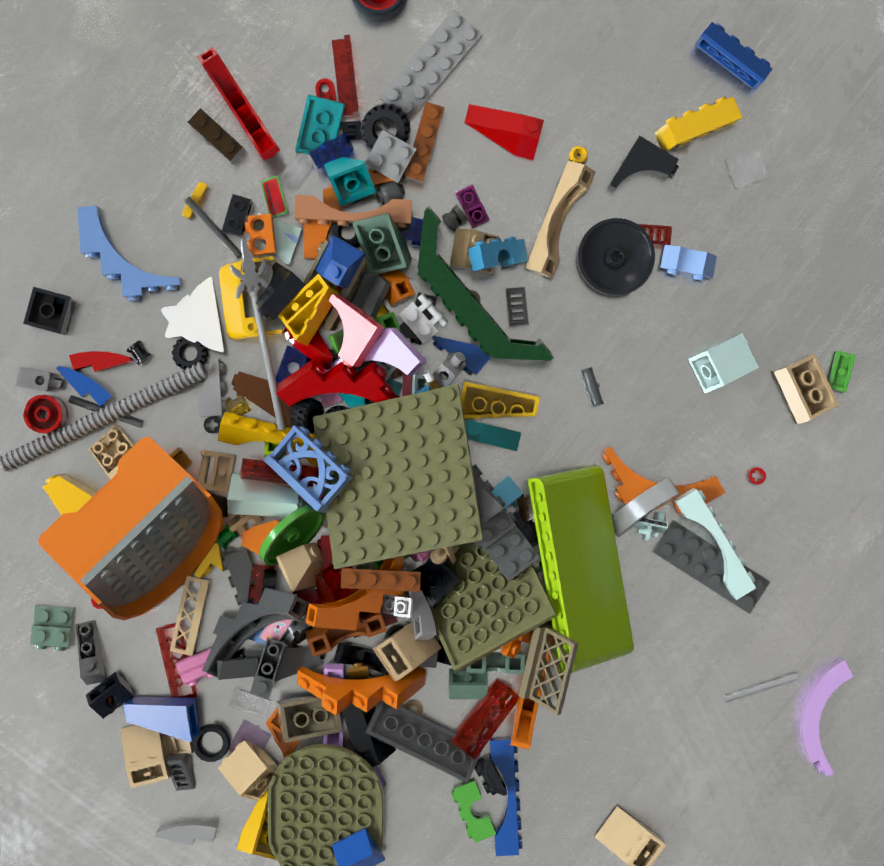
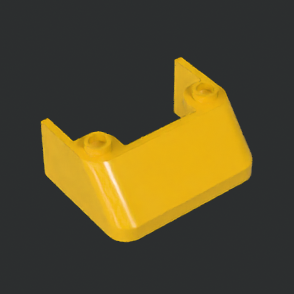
M273 256L252 259L255 265H261L263 259H266V264L276 262ZM243 260L226 264L219 271L226 333L230 339L235 341L259 338L255 318H245L242 293L240 298L236 299V290L241 283V279L237 278L229 267L233 265L244 275L241 267ZM284 330L266 331L267 337L284 335Z

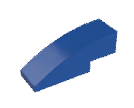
M63 366L56 368L81 397H87L90 394L101 407H104L115 397L105 386L82 372Z

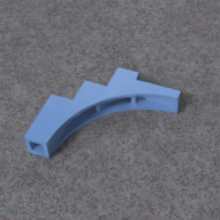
M98 206L77 207L80 252L86 255L87 258H97L98 254H100L101 274L105 277L107 276V279H119V275H121L122 297L128 298V301H138L140 297H145L144 289H147V292H156L158 288L166 287V290H178L177 286H182V278L150 274L129 263L111 243L102 222L100 208Z

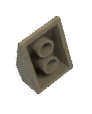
M315 695L276 701L282 740L285 743L342 732L340 713L336 716L330 711L325 710L322 707V699Z

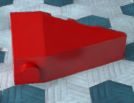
M469 104L464 123L494 141V143L503 147L514 156L533 161L544 120Z

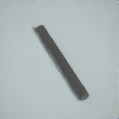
M188 196L184 202L236 258L239 257L242 252L193 199Z
M72 395L68 401L71 404L94 412L96 410L100 411V408H102L97 404ZM121 415V418H116V420L139 428L143 425L142 420L128 415Z

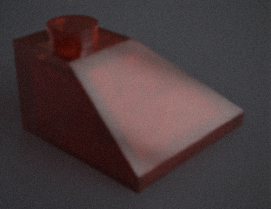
M331 565L315 575L317 595L322 604L344 599L359 590L341 588L342 568L335 570L334 565Z

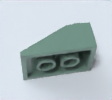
M390 213L352 222L362 252L365 253V260L370 262L368 266L370 273L380 274L408 266L411 260L408 246Z

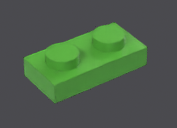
M841 351L835 352L828 379L832 390L847 392L856 355Z

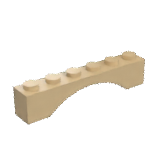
M567 162L528 259L529 261L526 264V269L553 279L560 262L559 237L563 222L574 203L589 190L596 171L584 164Z

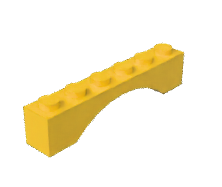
M225 412L220 423L218 441L232 445L254 441L279 444L292 428L286 427V429L278 431L277 425ZM309 434L313 439L316 438L315 434ZM300 437L295 438L292 442V449L295 452H298L296 450L297 442L300 447L304 445V441ZM311 446L308 449L311 451H315ZM305 458L311 465L318 466L317 458Z

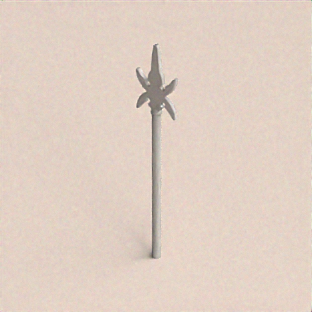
M243 238L241 239L243 258L241 267L244 275L233 265L229 267L237 278L243 280L237 287L236 299L240 298L241 293L245 290V285L247 286L246 291L250 293L279 431L286 429L280 398L276 394L277 383L263 315L258 311L260 307L256 304L259 299L258 290L260 289L258 283L265 289L269 285L268 282L260 278L266 268V259L262 260L256 273L255 262L251 259L247 242Z

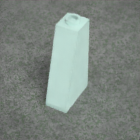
M232 473L227 498L228 514L286 517L303 506V499H299V494L294 489Z

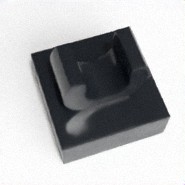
M361 121L342 122L343 142L362 141Z

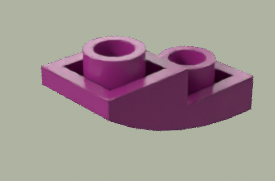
M473 184L455 192L472 228L490 220Z

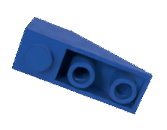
M437 336L432 337L434 340L433 345L440 351L445 349L449 353L448 356L451 352H461L464 354L466 366L463 370L470 376L472 374L476 376L491 358L486 356L477 345Z

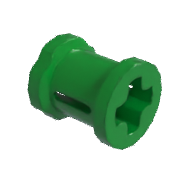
M228 524L219 534L216 541L225 550L227 545L239 536L235 531L232 532L229 529L230 526Z

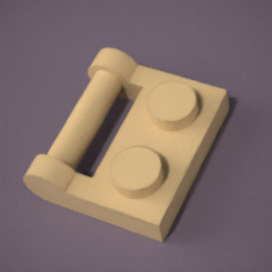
M201 449L200 455H202L197 482L204 489L229 493L235 455ZM214 457L210 484L205 483L209 458Z

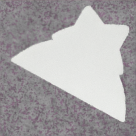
M209 277L199 284L190 296L186 295L177 305L161 309V312L169 322L165 337L182 336L191 342L196 343L198 341L207 348L224 352L212 277Z

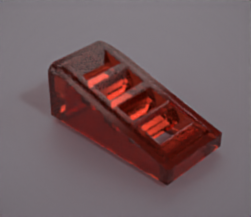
M638 224L645 231L646 229L649 230V237L653 245L665 246L671 244L672 226ZM654 230H657V240H653ZM662 231H665L664 241H661Z

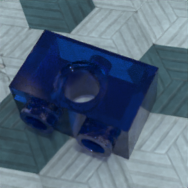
M346 132L312 149L309 154L316 167L320 169L324 167V164L352 152L354 147Z
M287 345L276 375V382L280 383L292 374L289 371V366L292 363H297L300 369L310 362L311 359L296 348Z

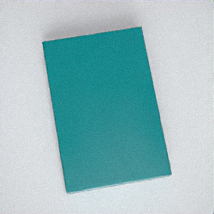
M308 94L295 151L332 161L346 104Z

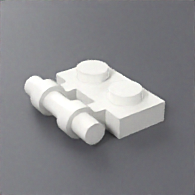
M422 293L418 297L422 303L421 306L417 307L412 302L398 315L424 344L438 332L433 325L438 322L444 327L448 321L444 318L443 312H439L432 304L433 301ZM425 309L433 316L430 321L422 313Z

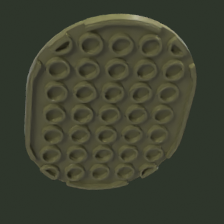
M317 744L296 750L278 765L268 788V841L271 852L280 863V866H338L332 844L365 827L380 851L382 850L384 839V792L377 773L365 759L344 747Z

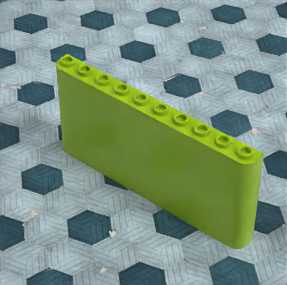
M596 465L528 479L547 595L558 615L552 619L553 629L579 643L571 673L632 653L634 644L603 469ZM565 643L563 646L568 655L571 646ZM556 647V648H557L558 659H559V658H561L562 656H561V654H560V651H559L558 647ZM562 660L559 662V665L563 673L565 672L566 667Z

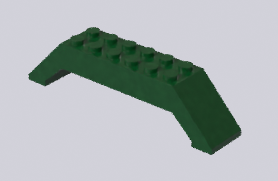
M428 206L424 211L417 268L419 270L417 273L424 282L428 280L431 284V291L437 297L440 295L444 299L443 305L449 312L452 310L455 312L457 322L462 327L465 325L468 328V334L474 341L478 340L481 343L480 349L486 356L491 355L492 358L551 361L554 358L553 354L540 338L537 341L509 338L436 251L437 226L441 223V220Z

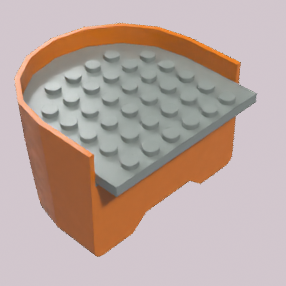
M143 437L119 459L117 474L77 512L62 514L40 535L38 544L112 618L125 621L143 615L164 602L185 583L187 575L191 576L197 570L218 539L223 525L222 510L211 494L153 439Z

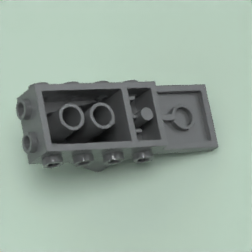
M475 464L472 466L484 539L475 543L479 549L483 547L506 579L510 581L539 560L540 557L516 526L515 522L518 520L510 511L507 514L503 508L506 504L501 497L493 495L491 491L494 488L489 481L486 480L484 482L480 475L483 473Z

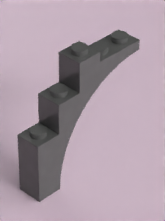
M265 588L258 605L242 602L235 619L220 615L213 634L217 635L202 671L218 678L217 660L231 659L249 637L267 625L282 620L301 621L308 602L296 595Z

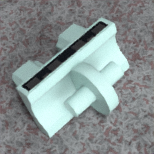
M655 512L654 519L647 518L648 515L635 523L634 527L639 528L638 533L644 534V540L649 541L650 536L657 537L658 532L665 533L669 524L666 522V513Z

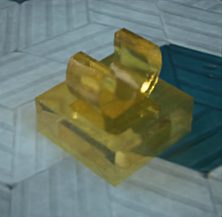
M236 393L237 398L232 401L229 397L227 398L228 403L225 405L229 413L241 416L251 411L249 404L239 393Z

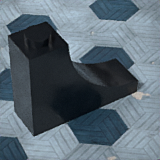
M639 135L608 188L615 191L624 180L642 173H653L667 179L670 174L674 176L679 167L677 165L679 159Z
M277 262L271 267L273 274L268 287L256 302L260 307L258 311L265 318L270 316L275 319L306 285L292 271Z

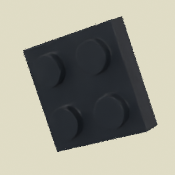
M431 558L417 571L421 572V591L433 608H436L462 581L445 562L435 564L431 561Z

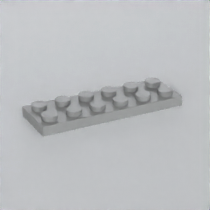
M453 9L381 93L379 98L384 103L400 107L407 114V119L410 121L482 37V33Z

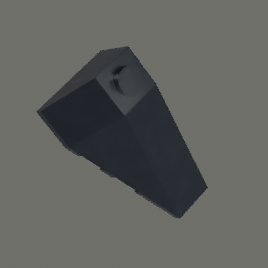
M351 703L342 711L355 753L365 759L372 767L380 765L396 751L394 747L365 733L374 713L371 709L365 712Z

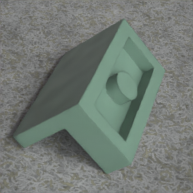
M449 670V699H487L488 672L475 673L466 672V670L455 672L454 670Z

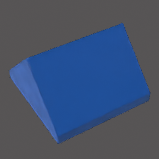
M366 827L332 844L338 866H375L386 859Z

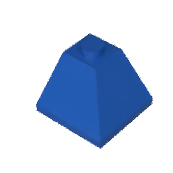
M333 235L315 270L322 277L337 286L348 288L365 253Z

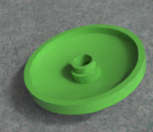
M309 504L290 513L265 538L259 551L260 558L266 565H278L277 556L308 544L314 538L324 522L325 513L317 512Z

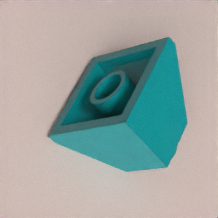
M341 157L324 164L340 207L376 193L365 161Z

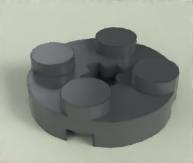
M307 615L302 619V622L299 624L294 623L287 629L289 633L282 639L288 647H294L306 639V631L315 628L306 623Z

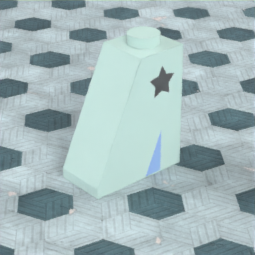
M273 218L276 255L286 265L291 267L303 229ZM257 221L254 225L255 230H262L264 222Z

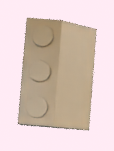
M815 353L774 372L798 424L810 421L839 406Z

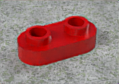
M327 78L320 79L315 86L316 96L337 101L333 82ZM327 86L329 90L328 92H323L322 88Z

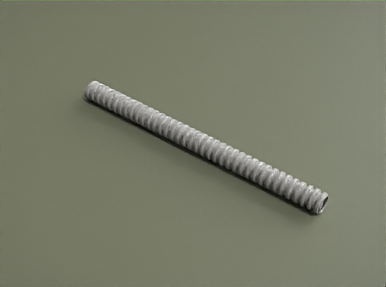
M198 362L197 365H192V368L187 367L186 370H181V373H175V376L170 375V378L166 377L164 381L155 382L153 386L149 385L148 388H143V391L138 390V393L134 392L132 396L123 397L121 401L117 400L116 403H111V406L106 405L105 409L102 407L100 411L96 410L94 414L90 413L89 416L85 415L84 418L73 421V424L68 423V426L64 425L62 429L58 428L57 431H53L51 434L47 433L46 436H41V439L36 438L35 441H30V444L26 443L25 446L21 445L19 449L15 448L14 451H9V454L4 453L3 456L0 455V467L7 472L9 468L13 469L14 466H19V463L24 464L25 461H30V458L34 459L35 456L39 457L41 453L45 454L46 451H51V448L56 449L57 446H62V443L66 444L67 441L71 442L73 438L77 439L78 436H83V433L88 434L89 430L92 432L94 428L98 429L100 425L104 426L105 423L109 424L110 421L121 418V415L126 416V413L130 414L132 410L141 409L143 405L147 406L148 403H153V400L158 401L159 398H164V395L168 396L170 392L173 394L175 390L179 391L181 387L185 388V385L190 386L191 383H196V380H202V377L207 378V371L201 362Z

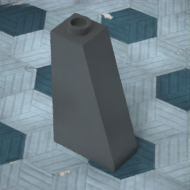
M309 645L285 646L275 682L297 674L298 669L302 666L312 669L323 665V659L326 658L325 654L313 657ZM264 647L246 649V658H258L259 665Z

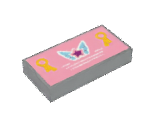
M282 620L267 625L259 638L265 642L267 637L280 641L294 620Z

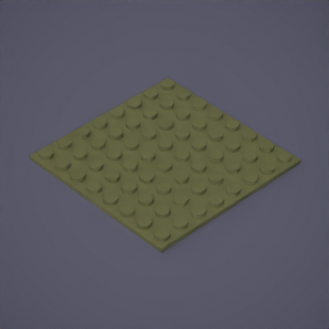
M459 384L313 417L315 437L323 443L324 446L322 448L326 452H332L337 457L336 461L340 465H346L351 470L350 474L354 477L326 510L335 570L484 540ZM332 471L331 477L335 479H327L326 483L330 485L336 484L339 481L338 472ZM325 487L323 492L324 497L329 493L331 489Z

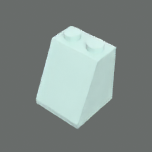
M743 333L688 359L704 393L725 386L759 368L757 360L752 354Z

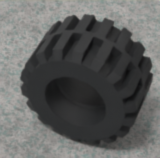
M383 103L376 105L366 113L361 123V133L363 135L362 139L366 141L368 148H373L379 137L375 132L374 126L376 121L382 117L393 120L397 127L395 136L405 142L407 141L410 133V121L407 119V114L400 107L398 108L394 104Z

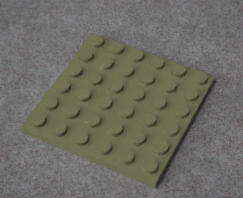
M475 542L458 545L459 549L454 554L456 558L454 564H451L448 558L446 559L445 563L462 581L436 608H433L430 604L429 607L434 618L436 631L455 672H459L558 616L534 564L508 581L483 547L479 549ZM423 565L412 570V572H417Z

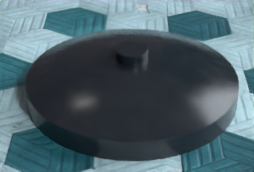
M610 218L600 221L586 232L578 248V266L583 278L593 289L612 296L625 295L637 290L647 281L654 267L655 250L651 238L641 226L627 219Z

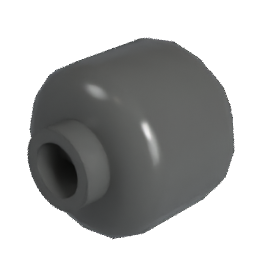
M395 181L378 185L375 193L376 199L380 205H385L392 199H403L405 189L402 184H398Z

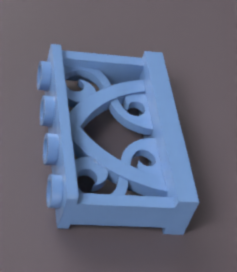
M293 425L290 432L274 451L267 455L264 461L317 512L325 513L330 503L354 477L350 474L351 470L346 465H340L336 461L337 457L332 452H326L322 448L324 446L322 442L309 436L311 432L307 428ZM300 437L304 441V445L300 447L297 442L296 450L298 452H294L292 442L295 438ZM311 446L315 451H311L308 449ZM288 449L290 454L279 460L278 458ZM317 458L319 478L306 477L300 480L302 465L299 459ZM292 461H295L297 469L294 472L290 469L292 465L295 466ZM331 472H338L339 481L333 485L327 484V479H335L331 477ZM310 481H315L318 483L317 485L313 484L314 486L312 489L308 487ZM325 487L331 489L321 500Z

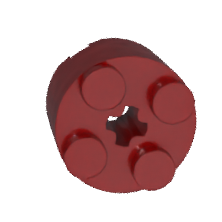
M51 395L32 397L25 405L26 407L23 412L26 425L37 433L57 431L67 420L65 405L60 399ZM44 411H48L47 418L42 417Z

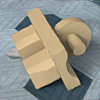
M229 514L232 519L228 521L232 532L236 531L242 536L246 529L249 530L245 524L247 521L251 520L255 525H258L263 521V517Z
M458 545L432 550L430 553L431 561L435 564H442L448 558L450 563L454 564L456 561L454 554L459 549Z

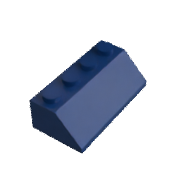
M711 22L695 43V45L755 91L772 71L767 60L758 58L754 50L741 45L740 40L736 36L728 35L724 27L718 23L714 24Z

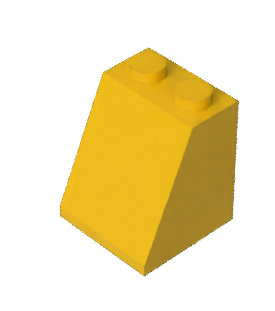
M53 475L46 480L47 484L43 486V489L61 515L77 512L96 494L68 475Z

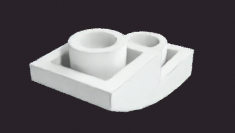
M383 594L382 613L412 618L413 598Z

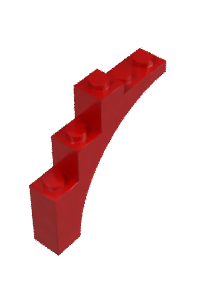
M211 47L197 56L262 159L265 161L274 157L280 151L279 147L215 48Z
M312 359L281 381L276 392L288 406L305 398L327 393L351 394L374 402L400 397L393 392L392 387L388 383H385L386 371L382 366H378L375 361L356 373L353 367L346 366L342 361L325 372L324 367Z

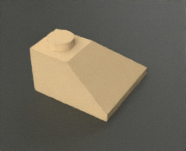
M316 542L304 544L276 557L291 592L319 585L324 559Z

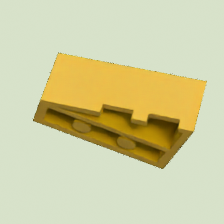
M317 274L304 286L278 315L295 340L308 346L332 307V303L328 301L331 295L339 294L333 284L320 274Z

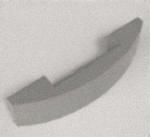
M670 478L649 488L612 516L614 532L617 537L633 528L635 523L660 505H665L679 495Z

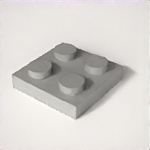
M383 129L365 164L398 183L417 148Z

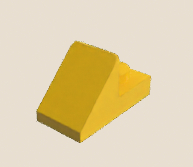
M217 542L194 573L199 579L209 575L213 569L211 564L223 572L226 571L222 563V547Z

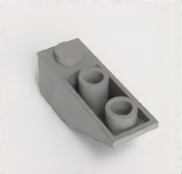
M215 358L198 396L199 417L223 416L224 412L227 411V401L223 400V392H226V383L222 381L225 365L224 362H221V358Z

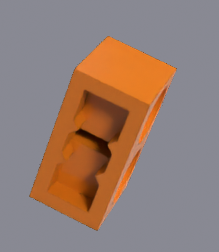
M272 214L248 216V221H245L246 233L250 234V240L247 241L249 252L254 257L277 254ZM257 221L264 222V228L260 231L254 228ZM260 240L266 241V247L263 250H258L256 247L257 242Z

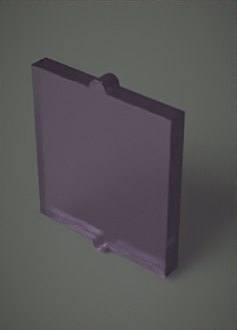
M243 720L228 750L233 752L235 747L244 740L260 745L264 749L272 734L261 729L259 725L255 726Z

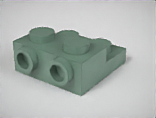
M35 605L30 645H35V649H47V646H54L56 651H65L66 647L72 646L75 608Z

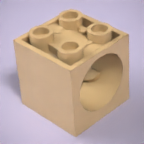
M244 740L235 747L230 756L223 759L218 769L240 796L258 801L268 790L271 778L278 765L262 746Z

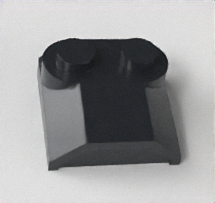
M490 754L483 755L476 762L474 769L479 777H483L485 782L482 784L487 794L495 795L498 793L503 796L507 795L506 785L495 764L492 762Z

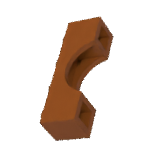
M429 102L425 103L413 144L417 149L407 166L404 175L406 180L420 184L424 183L445 107Z
M342 568L341 588L420 592L421 572Z
M359 612L360 620L356 631L319 627L307 630L306 638L313 657L332 651L339 642L354 636L372 637L386 632L387 628L382 612Z

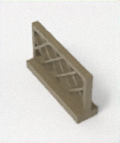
M549 622L535 628L518 696L523 699L530 698L554 714L560 715L579 643L553 629V625ZM551 635L554 636L556 641L554 646L550 642ZM565 643L571 646L568 655L563 646ZM556 647H558L560 654L562 656L559 659H557L555 652L553 650ZM547 652H549V655L552 660V662L549 664L546 660ZM562 660L566 667L565 672L563 673L559 665V662ZM554 665L557 676H552L549 666ZM543 669L548 678L546 681H543L542 678ZM557 678H559L561 683L560 690H558L556 683L554 681ZM548 682L550 683V686L553 691V693L548 694V691L545 686V684ZM539 687L541 688L542 694L544 696L543 698L537 696ZM551 696H555L557 701L556 707L551 702Z

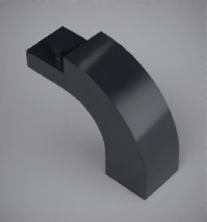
M350 642L338 643L334 662L349 665L364 663V666H368L369 669L386 675L389 674L372 649L373 647Z

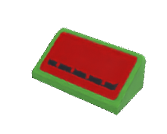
M279 176L261 181L269 214L271 213L273 218L289 214Z

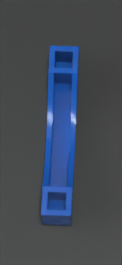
M512 736L490 737L491 760L503 775L508 792L505 816L495 835L496 856L519 855V849H522V837H518V830H521V818H517V811L521 810L520 799H516V792H519L520 789L519 780H515V772H519L518 761H514V753H518V749L516 746L510 745Z

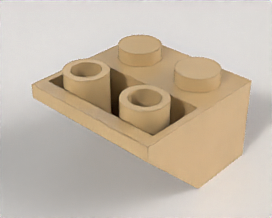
M456 229L450 267L472 271L468 249L475 247V243L480 241H486L489 244L491 240L499 239V236L473 229ZM494 268L474 272L493 274Z

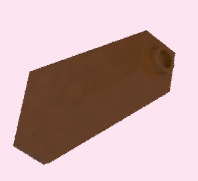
M240 371L238 375L234 374L231 385H234L233 390L275 417L268 380ZM280 398L285 425L292 428L291 414H293L292 409L295 408V403L288 406Z

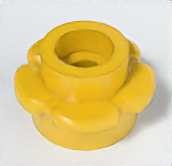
M575 146L570 151L569 158L572 162L585 163L588 159V151L584 147Z

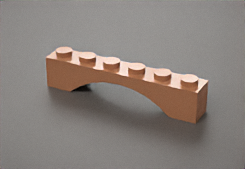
M295 195L294 219L299 221V224H310V221H317L318 225H330V222H337L338 226H349V223L390 213L398 228L405 229L407 225H411L412 200L392 199L375 210L350 213L331 208L315 196Z

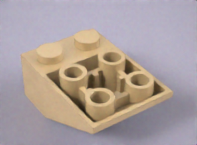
M116 424L88 449L111 480L117 474L119 459L135 444L121 427Z
M412 621L372 649L393 681H398L439 651L441 646L435 637L431 640H415Z
M137 725L121 728L125 766L130 787L135 788L169 779L170 774L165 763L167 756L161 733Z
M618 806L595 835L596 839L629 866H651L666 846L665 841Z

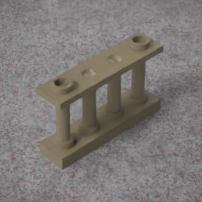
M325 240V242L319 245L318 255L303 282L306 285L318 274L315 269L330 240ZM365 259L362 260L348 288L342 287L343 290L340 295L348 301L351 300L363 272L367 270L370 264ZM335 307L324 318L325 324L323 327L329 331H335L341 320Z

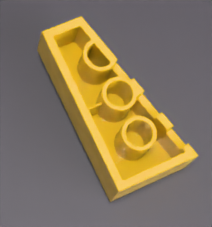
M724 96L715 101L716 104L710 106L707 103L700 106L696 112L692 109L683 113L681 118L677 119L674 116L666 120V124L654 133L660 148L669 152L675 146L681 147L692 141L693 138L697 140L709 134V131L713 133L742 119L743 117L734 96L728 99Z
M464 380L461 395L464 419L536 416L540 395Z

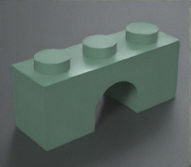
M492 652L466 668V672L486 673L487 671H501L509 674H524L525 653L519 652L515 658H512L500 652Z

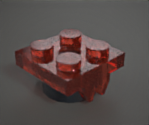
M256 561V565H252L251 578L254 579V585L250 584L249 598H252L253 603H259L265 588L275 590L277 570L274 569V566L266 565L262 561Z

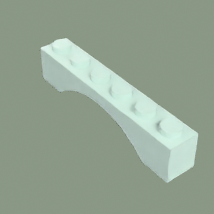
M692 488L675 498L674 501L684 517L703 525L716 539L724 560L723 582L732 597L738 600L756 589L754 585L756 580L750 571L746 572L744 568L746 563L740 555L737 556L734 552L736 547L732 540L726 539L724 535L726 530L721 523L717 524L714 519L716 514L711 506L707 507L704 501L707 499L703 492Z

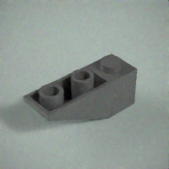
M242 546L224 553V559H222L224 569H229L231 574L228 577L232 588L235 587L238 593L235 595L238 606L242 602L247 603L252 572V561L248 550Z
M95 621L76 624L80 678L86 685L103 682L105 680L104 662Z
M267 637L250 694L269 699L286 645L285 642Z

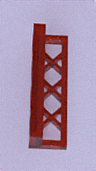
M344 35V39L332 40L338 101L346 104L343 117L359 116L350 35Z
M242 458L239 475L241 479L288 484L265 461ZM296 464L290 467L292 472L297 469ZM302 465L299 479L302 480L306 477L319 478V467ZM310 481L308 486L313 487V484L317 485L318 483L315 481Z
M176 623L157 627L156 633L171 697H197L196 684L191 686L193 693L182 695L181 686L183 682H179L181 677L177 674L174 659L179 661L189 655L183 654L179 659L170 651V641L172 642V638L169 637L167 629L175 627ZM184 636L180 637L181 644L178 642L179 639H177L176 645L186 650V641Z
M497 680L451 742L475 760L516 705L519 696L511 688ZM510 695H511V696H512L511 700L508 702V704H506V701L508 700V698H509ZM488 728V731L486 732V734L483 735V732L485 731V729ZM474 744H476V747L471 752V748L474 746Z

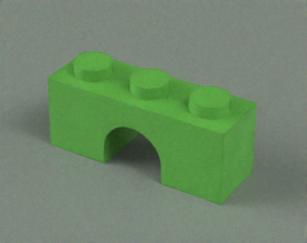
M475 777L469 779L468 783L461 782L453 785L454 791L451 794L454 802H459L461 809L458 811L462 821L466 820L467 822L466 832L469 839L473 838L476 843L496 835V829L489 813L476 815L471 810L472 804L482 799Z

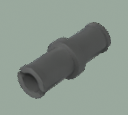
M593 368L581 370L586 385L584 388L585 391H588L592 407L604 404L598 388L600 385L596 382Z

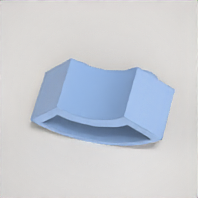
M665 245L660 268L666 269L667 273L671 275L682 273L694 276L693 279L705 281V278L713 279L717 256L708 252L691 250L680 246Z

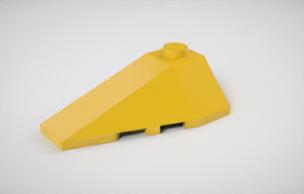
M267 790L260 797L242 830L237 850L277 860L271 852L268 841Z

